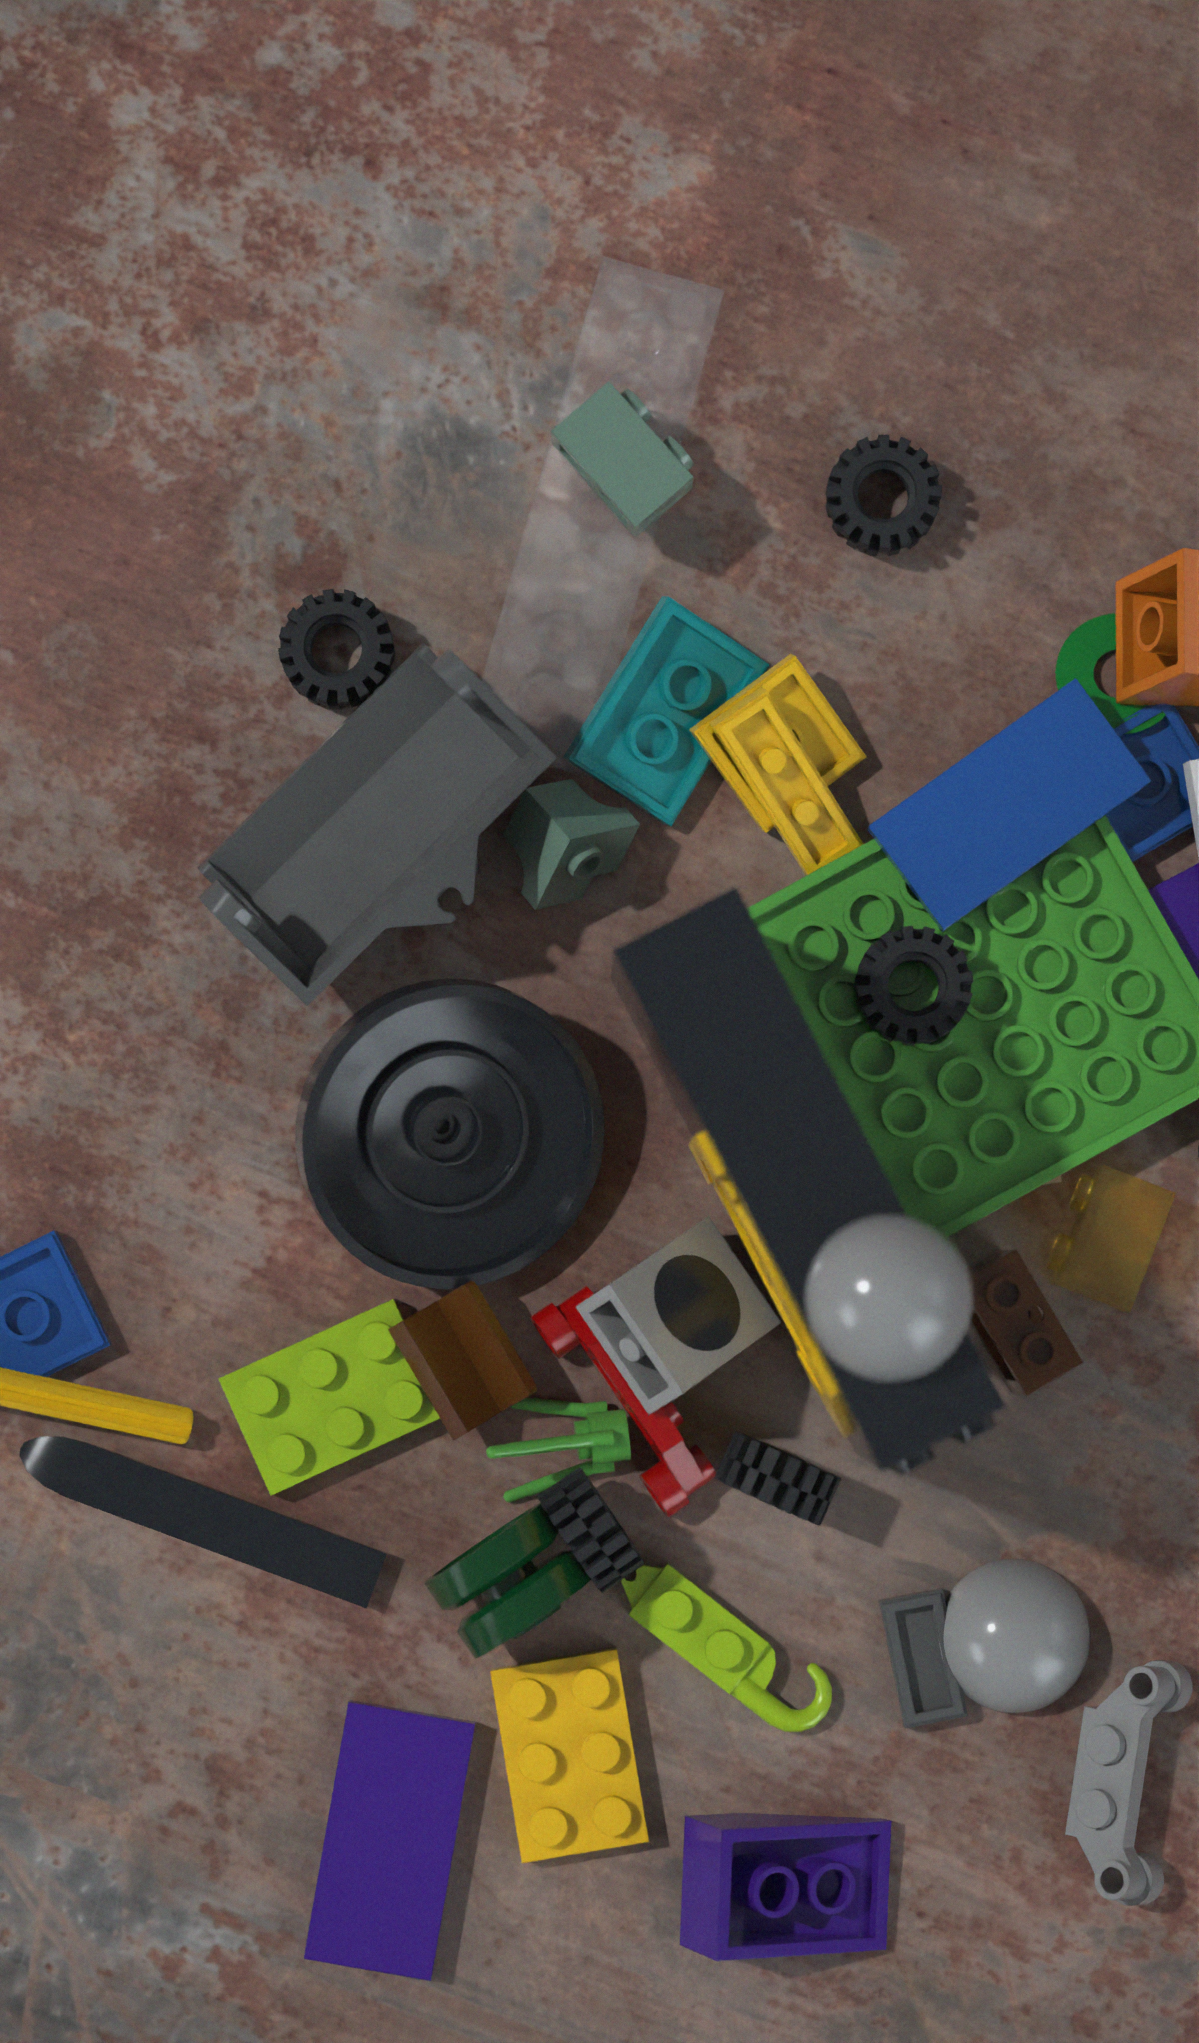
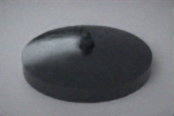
M470 979L422 981L403 986L370 1002L351 1016L323 1047L305 1081L298 1105L295 1130L297 1164L306 1194L318 1217L330 1233L366 1266L397 1281L419 1287L454 1289L471 1280L478 1286L499 1280L534 1262L547 1252L575 1222L591 1194L600 1169L605 1134L604 1110L597 1080L584 1052L572 1035L538 1005L518 993L483 981Z

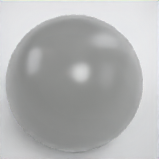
M894 1214L865 1217L848 1224L836 1232L816 1255L808 1274L805 1290V1307L809 1325L815 1339L824 1352L836 1364L850 1373L880 1382L910 1380L930 1372L943 1363L955 1351L965 1335L970 1322L973 1303L969 1272L960 1253L949 1239L923 1221Z
M1025 1559L992 1561L969 1572L948 1594L945 1600L947 1608L944 1626L945 1655L952 1673L957 1679L958 1684L963 1688L964 1695L972 1701L999 1712H1031L1046 1707L1060 1699L1080 1677L1090 1649L1091 1634L1087 1612L1075 1589L1067 1580L1051 1568Z

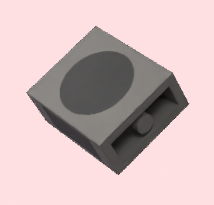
M709 1216L576 1306L648 1415L688 1391L781 1323L768 1304L765 1295L757 1288L732 1251L730 1244L721 1235Z

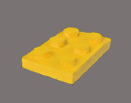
M617 1647L490 1669L522 1863L649 1842Z

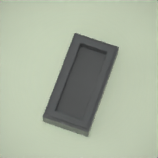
M936 1588L878 1600L903 1727L906 1729L967 1717L963 1688L958 1684L945 1655L944 1626L947 1608L943 1589Z

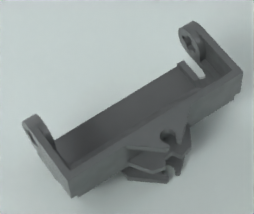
M422 643L198 866L199 871L212 883L198 898L242 944L308 1006L385 928L454 922L455 915L451 911L442 909L439 897L449 887L460 891L462 901L466 905L473 903L475 876L479 871L477 862L478 836L557 757L449 648L438 658Z

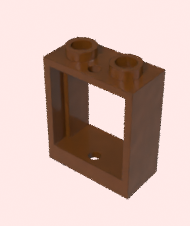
M1017 1249L1000 1250L968 1269L973 1294L970 1323L1012 1393L1029 1396L1083 1364L1081 1357Z

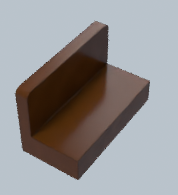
M472 1280L388 1329L453 1441L537 1391L534 1380L479 1287Z

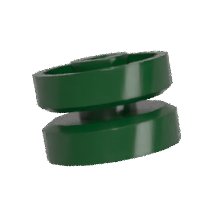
M541 1502L482 1539L424 1582L442 1610H455L480 1594L485 1600L462 1618L457 1633L475 1659L485 1655L509 1639L515 1640L541 1624L562 1607L560 1604L592 1580L572 1551H560L537 1566L532 1562L531 1559L549 1547L555 1541L558 1534V1529L554 1526Z

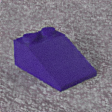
M758 1813L685 1816L680 1945L715 1961L886 1950L891 1821L881 1818Z

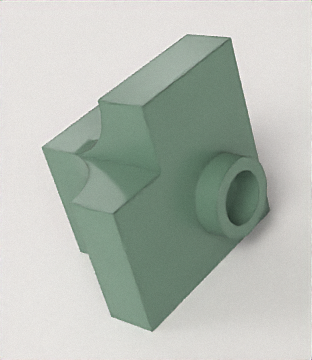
M573 779L526 788L503 834L504 838L515 849L522 862L524 883L521 894L535 910L582 899L593 876L617 871L640 823L626 807L615 808L595 801Z

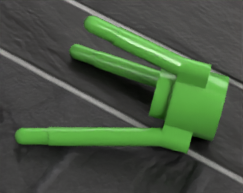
M525 1398L510 1408L538 1413L583 1417L586 1420L574 1421V1435L511 1442L509 1444L489 1446L486 1450V1455L490 1459L576 1449L578 1460L590 1459L589 1461L507 1490L503 1498L508 1503L544 1492L579 1467L582 1468L586 1476L598 1473L614 1472V1462L631 1459L630 1438L625 1409L608 1411L606 1401L578 1403L542 1398Z

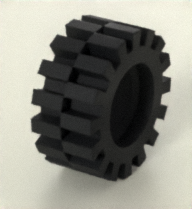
M878 435L877 440L869 441L868 437L857 441L854 448L851 450L847 448L840 455L828 479L825 492V508L827 517L830 516L833 521V530L837 536L842 534L847 539L846 544L856 550L857 546L866 549L867 555L877 556L878 552H887V555L891 556L899 554L900 550L905 547L908 549L918 544L923 535L926 536L940 508L942 485L938 484L939 472L936 465L931 466L927 461L928 454L921 447L918 451L909 446L911 441L900 437L899 442L889 440L890 435ZM890 473L898 477L905 485L908 495L907 505L897 516L890 519H878L869 515L862 508L858 497L859 487L872 474Z
M334 589L322 590L323 595L313 598L311 594L302 599L303 604L297 610L293 607L288 613V622L285 627H281L279 634L281 641L280 648H278L279 658L284 672L294 689L299 694L307 697L309 702L318 706L319 704L328 705L329 709H341V706L351 705L353 708L361 705V701L370 696L391 675L392 662H395L394 639L385 616L377 610L375 604L368 598L362 599L356 595V592L345 589L344 593H335ZM331 626L347 627L353 630L361 640L362 652L360 659L354 667L343 673L327 672L320 668L313 659L312 647L314 640L321 631Z
M905 926L895 932L889 931L869 947L858 966L854 981V990H856L857 997L855 1002L858 1011L863 1013L866 1018L865 1023L871 1030H877L882 1034V1038L890 1042L893 1040L902 1042V1045L905 1046L934 1042L941 1036L948 1034L965 1015L967 1007L970 1005L973 994L971 993L973 975L972 971L968 970L966 964L968 959L963 950L959 952L953 945L954 940L947 935L942 937L934 933L935 929L924 926L923 929H913V926ZM914 961L925 964L934 972L937 978V997L925 1009L918 1011L903 1009L890 996L888 989L890 974L897 966L905 962Z
M738 1431L734 1432L714 1477L718 1481L749 1496L819 1526L822 1524L841 1481L840 1477Z
M577 1468L537 1496L554 1526L558 1529L576 1559L581 1563L585 1572L601 1593L645 1564L634 1544L582 1468Z

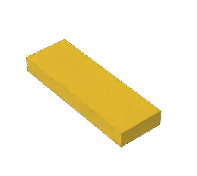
M759 688L709 722L806 876L863 845V842L766 689Z

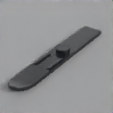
M40 1436L24 1442L20 1448L19 1456L27 1472L44 1487L66 1498L366 1609L368 1607L387 1555L385 1552L87 1442L64 1436Z

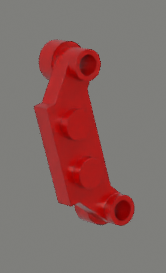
M585 1286L558 1306H555L552 1302L530 1316V1319L544 1342L558 1359L579 1345L584 1349L660 1461L639 1475L656 1504L669 1518L690 1503L688 1496L715 1477L716 1471L696 1444L689 1449L683 1441L684 1438L676 1428L684 1423V1419L672 1401L648 1415L576 1308L580 1303L594 1295Z

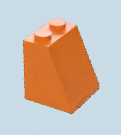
M1182 548L1116 581L1117 704L1199 706V550Z

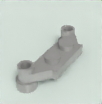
M1154 1660L1146 1663L1144 1666L1134 1667L1126 1674L1124 1682L1098 1707L1084 1706L1065 1835L1077 1837L1095 1873L1094 1883L1098 1893L1107 1900H1116L1123 1905L1149 1904L1158 1898L1164 1885V1874L1158 1861L1149 1854L1136 1852L1134 1844L1153 1718L1159 1712H1176L1182 1709L1192 1695L1193 1684L1191 1676L1183 1665L1175 1661Z

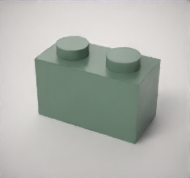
M608 381L551 430V444L631 535L636 538L692 489L694 476L688 470L694 466V463L674 438L668 436L662 441L646 422L652 418V415L643 402L630 389L627 388L620 394Z

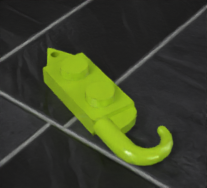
M668 1562L664 1567L643 1565L635 1570L636 1577L633 1580H627L626 1578L621 1580L631 1605V1610L628 1612L630 1617L770 1726L784 1732H802L815 1727L826 1716L832 1703V1686L827 1674L816 1663H810L807 1666V1672L815 1683V1698L804 1709L796 1710L789 1708L766 1690L773 1677L776 1665L775 1651L769 1642Z

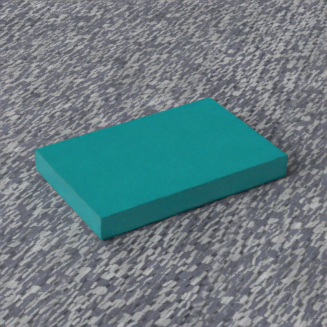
M662 596L564 754L563 759L662 824L672 826L711 762L689 729L764 674L770 664L669 596Z

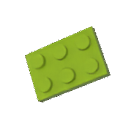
M395 1299L218 1378L271 1496L440 1419L388 1330L404 1320Z

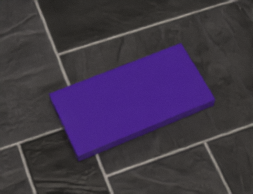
M349 1700L304 1959L431 1981L475 1721Z

